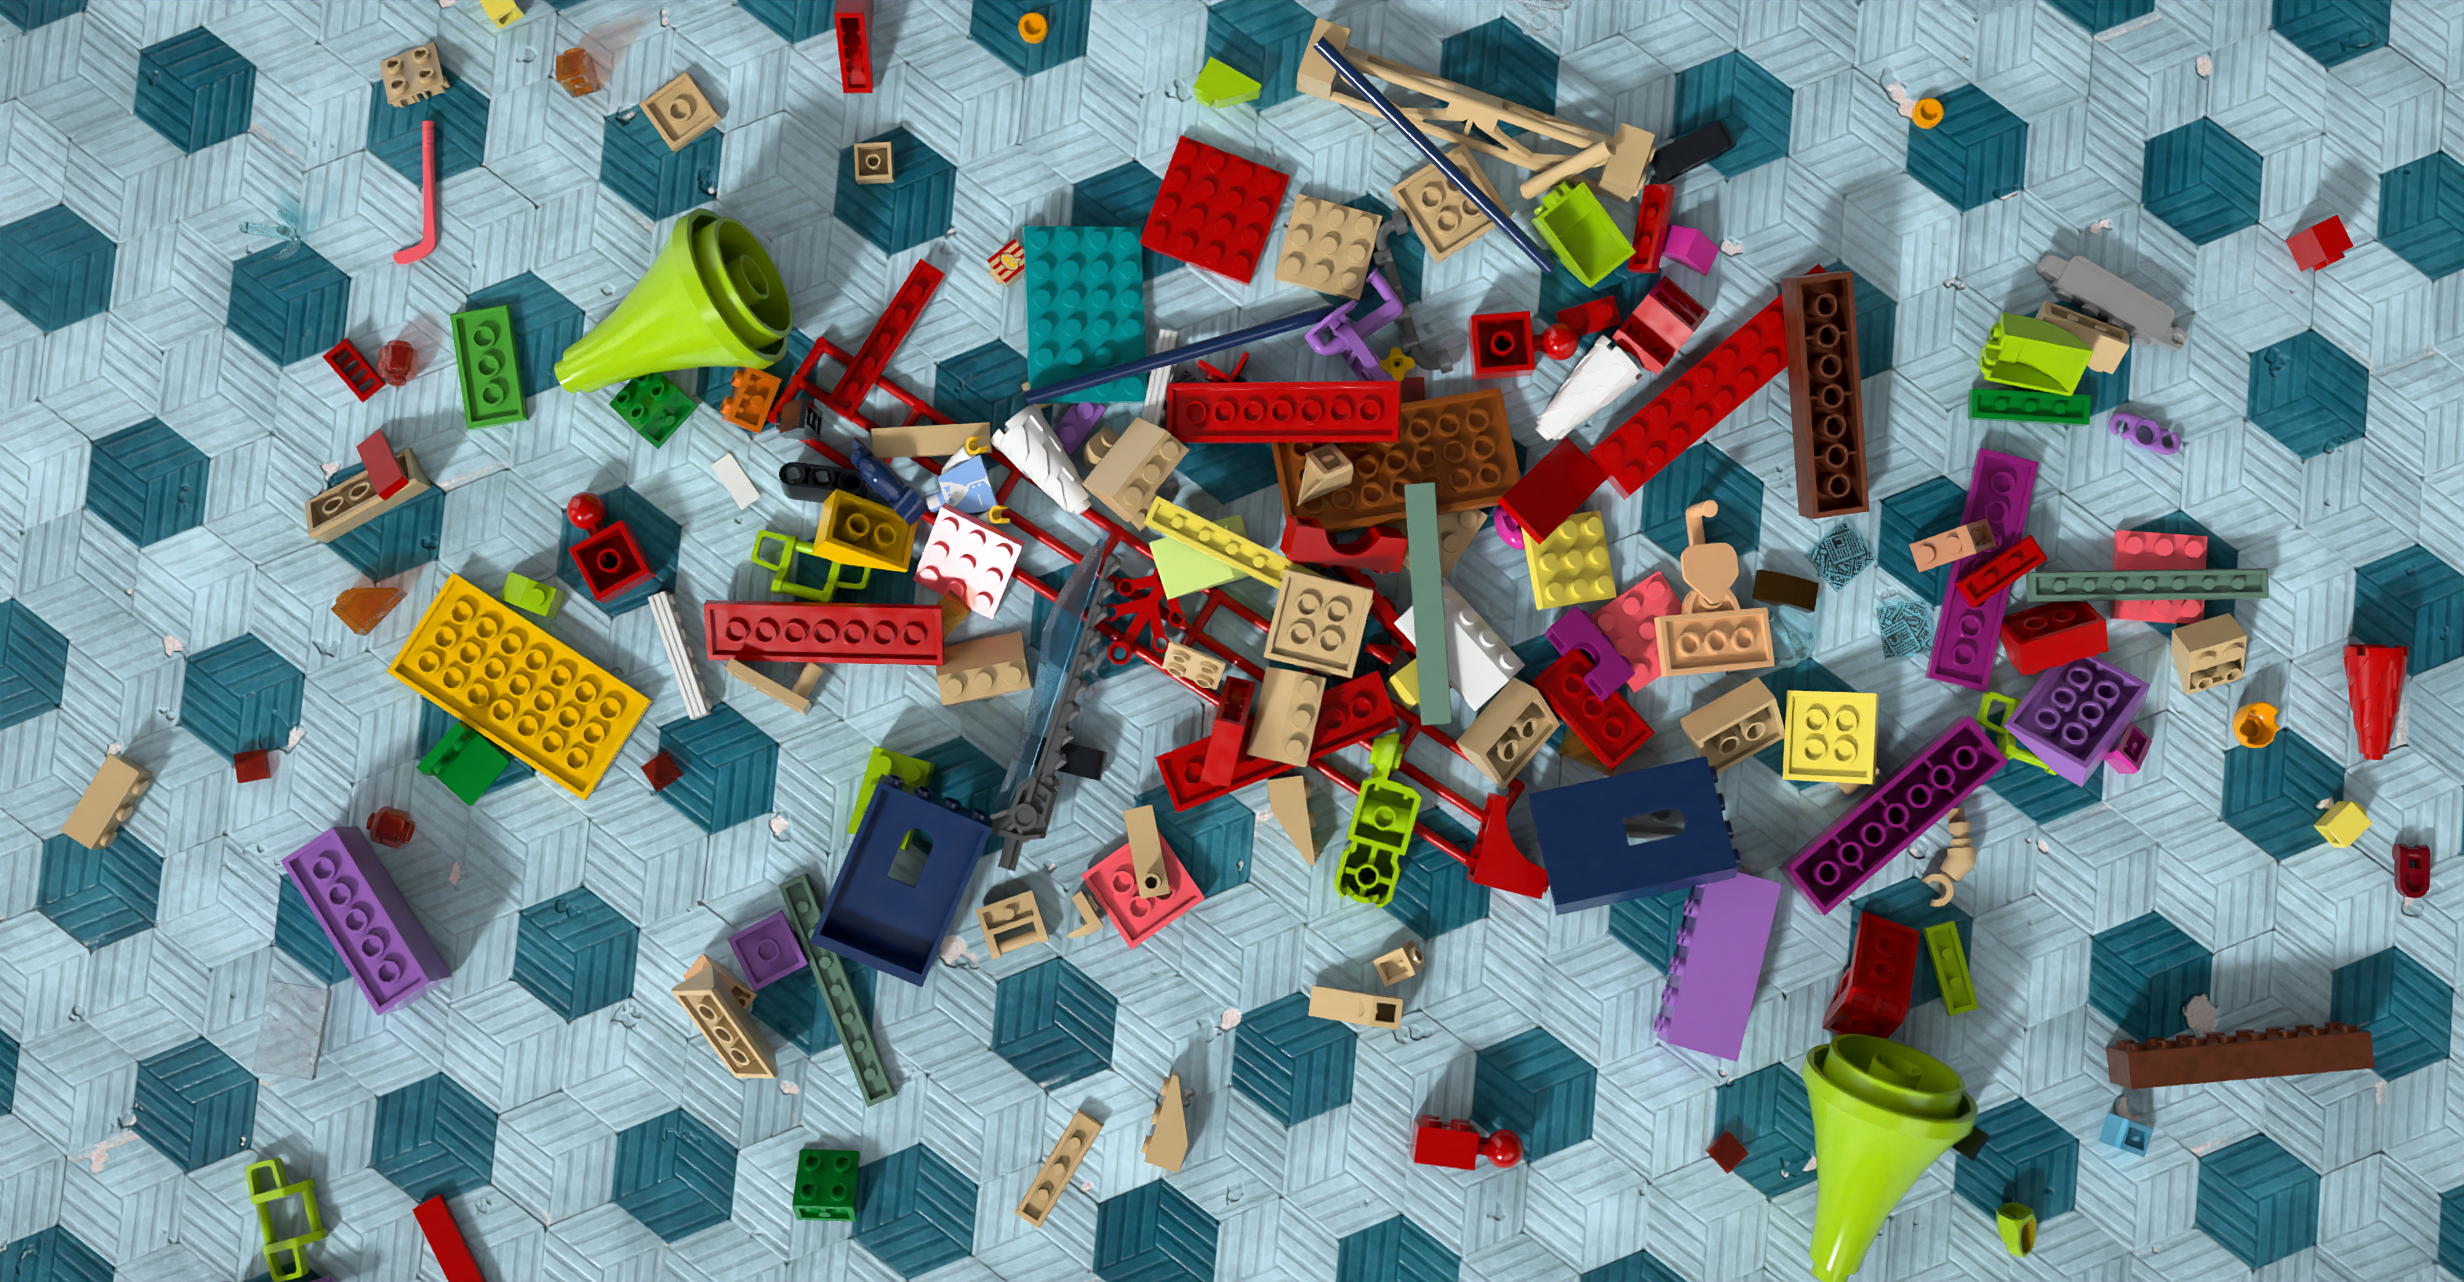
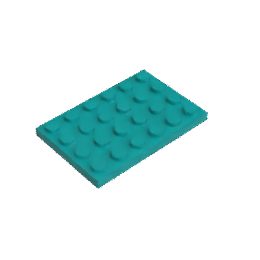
M1024 226L1022 230L1029 390L1146 357L1142 248L1140 244L1141 227ZM1147 372L1035 404L1145 403Z

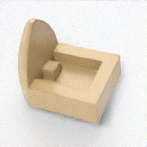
M1107 425L1090 438L1084 447L1083 462L1086 471H1093L1120 438Z
M1081 891L1071 897L1086 924L1068 934L1069 938L1086 936L1104 927L1096 912L1100 907L1091 893L1086 895L1084 891Z

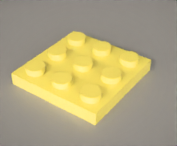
M1601 511L1571 514L1540 545L1521 527L1537 610L1617 598Z
M1787 690L1782 779L1875 785L1879 694Z

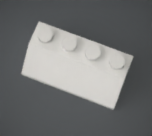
M1444 577L1442 585L1449 684L1476 711L1515 676L1525 664ZM1412 606L1394 624L1416 647Z

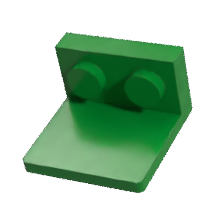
M661 372L631 379L609 404L637 433L657 449L668 440L698 407L695 402Z
M456 722L416 768L424 775L436 776L468 806H473L510 765V760L475 729L466 723Z
M800 1150L792 1202L796 1220L857 1222L858 1208L855 1201L860 1161L859 1151Z

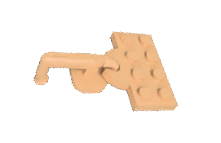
M1706 500L1686 509L1689 546L1681 554V567L1684 581L1693 589L1684 598L1681 615L1654 618L1662 677L1775 666L1767 607L1740 609L1736 596L1729 589L1739 575L1737 555L1734 548L1727 543L1705 544L1702 516L1713 517L1716 515L1718 505L1714 500Z

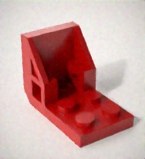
M1863 911L1858 918L1851 966L1839 981L1823 1018L1822 1029L1839 1035L1863 1034L1888 1039L1903 1023L1909 1008L1920 931Z

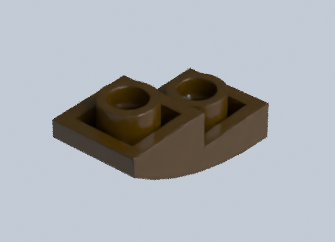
M1760 569L1756 571L1752 599L1776 607L1785 605L1805 613L1815 612L1819 583L1792 575Z

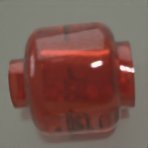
M392 340L387 342V345L382 346L378 352V375L387 380L389 385H406V382L414 380L418 373L419 356L417 351L412 348L410 343L405 341Z
M383 806L377 813L370 814L366 829L370 830V838L373 842L397 849L403 844L410 842L415 830V822L412 821L411 815L407 811Z

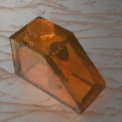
M571 48L566 50L563 55L556 56L555 76L557 82L572 98L601 90L592 57L585 49Z
M395 587L351 588L350 590L343 591L336 598V604L331 610L355 634L367 636L408 593L403 589Z

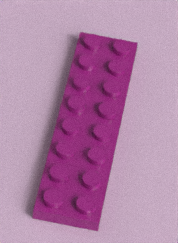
M1984 448L1977 449L1960 526L1987 518L1997 546L1951 562L1925 678L1980 692L1987 691L2011 584L1971 609L1955 586V583L2021 540L2038 467L2037 461Z

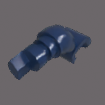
M854 437L851 443V447L854 449L850 457L851 463L860 470L863 480L886 500L892 498L889 505L909 525L914 524L928 510V505L909 486L903 489L904 483L895 471L883 459H878L858 438Z

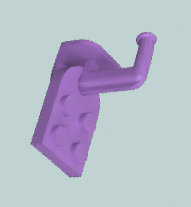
M1375 268L1366 282H1370L1377 289L1386 302L1384 305L1351 325L1347 317L1354 311L1357 305L1355 299L1351 300L1325 317L1306 333L1304 338L1311 348L1320 355L1333 356L1341 354L1359 381H1395L1390 373H1384L1379 366L1380 359L1372 348L1368 349L1362 341L1397 318L1403 311L1401 300L1387 280L1378 272V268ZM1332 329L1334 339L1325 344L1319 335Z

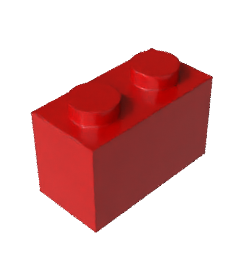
M2338 214L2286 240L2301 272L2311 267L2316 272L2345 258L2343 252L2354 247Z

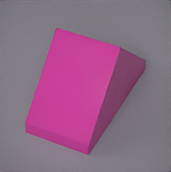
M1668 224L1661 255L1707 276L1719 248L1698 229Z
M2131 722L2104 757V760L2119 774H2135L2140 770L2152 740Z

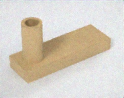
M732 658L725 667L731 676L804 716H807L812 707L807 698L824 671L816 664L808 662L790 691Z
M1153 805L1123 810L1140 898L1144 899L1170 893Z

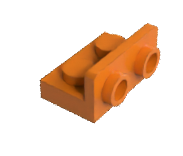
M747 367L736 369L731 380V385L734 387L730 397L726 396L720 407V412L723 413L721 420L760 434L781 379L759 369Z

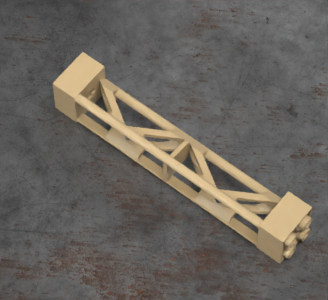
M1317 18L1298 70L1297 91L1326 101L1331 100L1386 119L1372 104L1333 91L1338 75L1347 84L1352 85L1313 48L1324 36L1362 74L1365 73L1449 102L1448 107L1437 110L1403 108L1390 101L1423 133L1458 145L1465 143L1467 148L1539 173H1543L1573 156L1532 153L1502 132L1497 125L1498 119L1583 148L1584 150L1609 138L1615 145L1616 154L1592 166L1595 168L1603 165L1598 181L1575 175L1566 180V182L1576 185L1584 181L1587 187L1594 191L1595 194L1627 204L1632 196L1637 197L1639 190L1642 189L1647 177V173L1643 172V169L1646 170L1649 162L1651 163L1657 145L1652 144L1655 134L1621 123L1613 137L1351 47L1349 46L1351 29ZM1423 119L1467 120L1463 134L1460 135L1423 122ZM1474 122L1479 129L1506 146L1508 150L1469 138L1468 135L1472 123Z

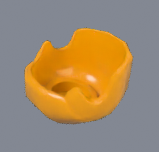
M2252 702L2239 708L2232 720V728L2236 739L2248 748H2263L2273 742L2276 732L2280 729V726L2275 721V715L2278 713V710L2268 702Z

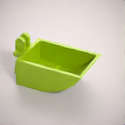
M1566 181L1560 183L1540 199L1543 203L1534 210L1536 216L1529 220L1561 263L1589 288L1593 287L1636 253L1584 181L1574 186L1571 182L1568 184Z
M2002 312L1998 323H1993L1991 326L1989 340L1981 348L1977 366L1980 367L1984 380L2072 397L2094 351L2072 333L2054 324L2036 318Z

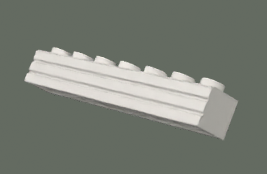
M1160 329L1155 354L1180 347L1181 338H1178V332ZM1176 364L1151 371L1142 419L1160 427L1161 420H1165L1166 410L1164 409V404L1167 402L1168 383H1173L1174 374H1171L1172 367H1176Z
M663 591L649 596L648 600L690 719L695 720L712 714L710 710L712 709V704L709 698L706 699L704 693L706 687L704 682L699 679L698 674H700L697 663L694 664L692 659L694 652L691 646L687 644L686 639H688L686 630L681 627L680 622H682L679 611L676 612L674 605L676 601L673 594Z

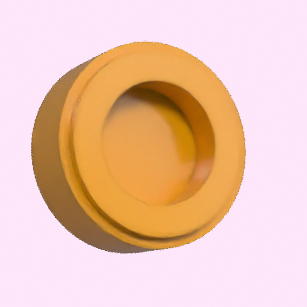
M1030 12L1020 19L1019 32L1026 42L1037 44L1047 37L1048 24L1043 15L1037 12Z
M1931 97L1921 99L1912 109L1914 123L1923 129H1930L1936 126L1944 114L1942 104Z

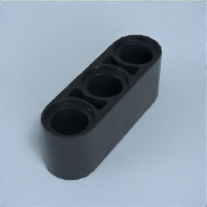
M1720 119L1657 150L1650 164L1660 183L1664 184L1725 154L1737 144L1725 121Z
M789 462L784 464L779 471L782 491L786 497L793 500L824 503L836 489L864 499L867 498V489L862 473L855 469ZM792 479H799V480H798L797 482H795V483H790V482H789V481L792 480ZM820 483H829L826 486H818ZM851 486H857V487H858L857 489H854V490H848V488L851 487Z
M1023 733L1017 762L1038 766L1047 738ZM1067 743L1061 748V751L1066 754L1067 763L1057 771L1101 781L1107 752Z

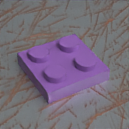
M783 910L727 938L754 992L809 964Z

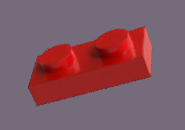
M1614 296L1556 312L1558 323L1570 325L1576 331L1578 338L1622 324Z

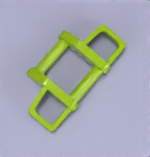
M765 530L758 531L751 560L758 565L776 571L771 586V593L777 595L785 593L820 603H832L838 588L862 591L867 589L872 568L865 567L862 581L859 584L840 582L844 564L832 561L828 580L823 591L787 582L796 551L814 555L812 554L814 543L799 540L798 536L791 534L785 536ZM767 537L785 542L779 567L765 562L759 557L763 540Z
M1985 692L1979 706L1976 722L1998 734L1997 744L2001 754L2008 760L2015 758L2041 767L2046 773L2056 775L2057 773L2049 768L2033 752L2016 747L2014 735L2004 727L2006 721L2023 700L2015 697L2009 698L1995 692ZM1993 699L2007 704L2000 727L1989 722L1987 719Z
M280 1157L248 1165L245 1171L251 1204L256 1207L265 1243L262 1248L273 1281L283 1282L308 1274L309 1266L304 1245L329 1237L327 1228L322 1226L313 1190L316 1187L314 1178L289 1185ZM270 1166L277 1188L262 1192L258 1170L260 1167ZM301 1192L311 1232L277 1241L268 1201ZM293 1248L296 1272L286 1274L282 1270L277 1252Z

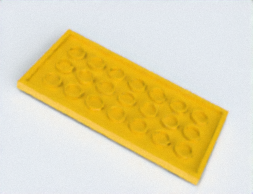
M452 572L386 671L584 801H588L653 702V700L454 572Z

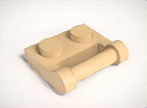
M1033 890L975 909L992 960L1001 958L1003 953L1038 941L1041 944L1050 941ZM1033 921L1036 930L997 943L995 934Z

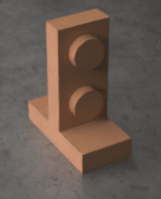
M1986 518L1909 544L1918 571L1922 572L1996 547L1997 544Z

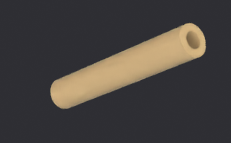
M1607 138L1520 185L1521 194L1525 199L1530 200L1616 154L1614 143Z

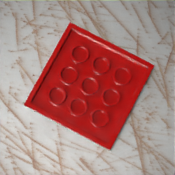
M1180 135L1140 239L1141 247L1249 286L1290 180V175Z

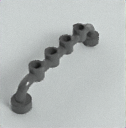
M1403 211L1391 213L1392 219L1383 223L1377 231L1376 246L1378 251L1373 252V257L1377 268H1384L1387 282L1403 304L1402 313L1394 319L1395 325L1401 323L1404 334L1399 336L1404 353L1410 351L1415 364L1422 369L1429 371L1440 369L1442 374L1451 372L1453 367L1446 348L1436 351V358L1434 359L1425 357L1422 352L1387 242L1390 232L1396 230L1397 235L1408 233L1409 230Z

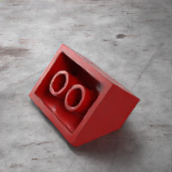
M2087 601L2051 602L2003 616L1999 635L2010 663L2022 675L2036 674L2047 668L2064 666L2068 662L2082 658H2091L2099 653L2109 651L2106 619Z

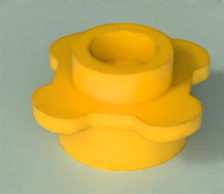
M1393 347L1390 350V355L1386 359L1381 360L1379 366L1384 372L1390 373L1395 381H1402L1407 371L1414 368L1415 361L1411 357H1406L1400 348ZM1398 362L1400 366L1396 367L1394 363Z

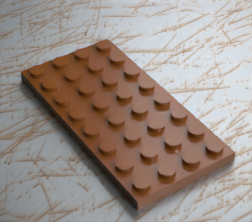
M1501 388L1402 403L1400 443H1334L1353 465L1351 484L1298 506L1297 503L1307 459L1305 453L1329 443H1271L1285 520L1287 521L1288 515L1316 518L1325 528L1326 534L1406 521L1404 485L1435 482L1437 515L1497 506L1499 505L1497 501L1521 479Z

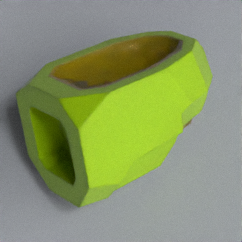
M2018 1202L2004 1203L1996 1210L1998 1232L2005 1243L2006 1249L2013 1256L2023 1258L2031 1253L2035 1244V1214L2032 1208Z

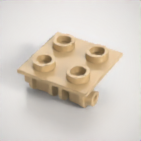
M435 42L380 62L389 105L392 104L395 108L398 106L404 108L416 101L421 102L419 93H422L425 99H429V92L434 96L445 93L446 89L450 87L447 77H443Z
M1170 640L1162 668L1176 677L1191 679L1203 688L1217 690L1226 668V662Z

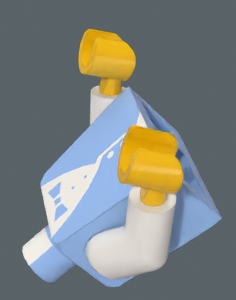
M982 435L969 437L966 445L958 450L942 468V475L938 477L942 491L925 496L931 513L940 510L943 504L946 503L989 525L997 523L1007 524L1010 522V518L1001 517L1002 511L1008 509V506L998 505L984 460L981 455L976 456V454L988 450L987 445L980 448L977 445V441Z

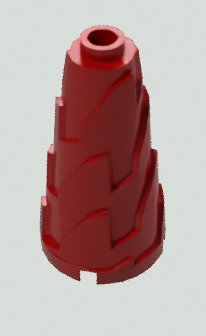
M2387 644L2343 645L2344 667L2348 680L2350 706L2353 711L2359 753L2364 754V759L2383 760L2384 754H2389L2391 736L2395 728L2396 714L2399 711L2402 685L2407 669L2409 646L2394 645V648H2389Z

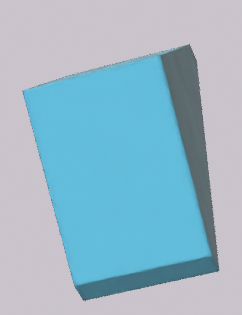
M2108 1113L2099 1141L2145 1157L2154 1129Z

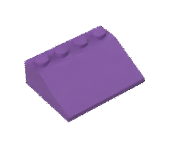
M2097 656L2068 662L2064 666H2054L2045 671L2006 721L2004 727L2055 773L2083 787L2144 706L2150 684Z

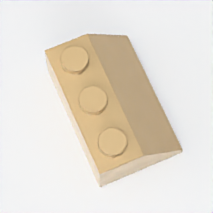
M1136 417L1084 480L1082 485L1124 521L1129 522L1139 513L1189 449L1167 430Z
M1022 631L946 646L943 666L936 665L941 701L945 707L1034 689Z
M1266 667L1247 755L1306 768L1326 678Z
M1513 677L1459 737L1456 743L1473 765L1499 788L1504 790L1560 726V723L1538 689Z
M1758 677L1680 719L1685 737L1697 758L1707 756L1709 766L1714 765L1717 774L1785 737V728L1776 698Z

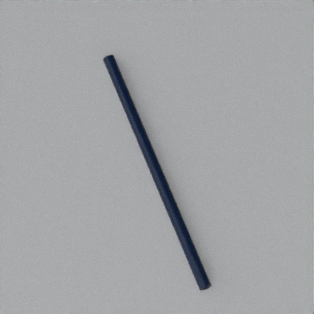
M1324 36L1313 46L1324 59L1546 275L1556 267L1557 263Z
M1329 304L1023 391L1027 406L1317 324L1334 312L1336 307L1334 304Z

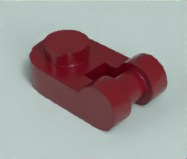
M2394 844L2392 857L2394 860L2395 889L2403 897L2421 898L2427 893L2430 886V849L2427 845L2408 847L2406 844ZM2409 859H2414L2415 868H2409Z

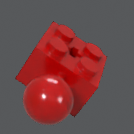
M1530 311L1471 315L1467 322L1472 380L1531 376L1535 370V352H1544L1552 360L1563 361L1573 356L1578 348L1579 340L1576 331L1565 323L1552 324L1544 330L1543 334L1532 335ZM1498 340L1501 341L1502 345L1507 346L1504 351H1499L1495 347Z
M581 492L574 495L568 502L567 516L575 527L587 530L590 537L569 548V551L596 601L606 604L656 577L657 573L631 525L620 520L605 528L602 522L606 514L604 502L594 493ZM612 557L618 558L617 565L614 568L609 567L613 563Z
M1422 1114L1421 1119L1414 1118L1410 1156L1414 1163L1475 1171L1477 1155L1487 1156L1494 1166L1503 1169L1514 1167L1523 1157V1142L1519 1135L1511 1130L1500 1129L1493 1132L1489 1137H1481L1474 1126L1469 1124V1120L1452 1118L1451 1123L1439 1120L1440 1117L1426 1114Z

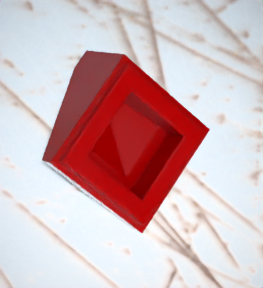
M1368 643L1364 648L1367 653L1385 665H1389L1399 651V648L1396 646Z

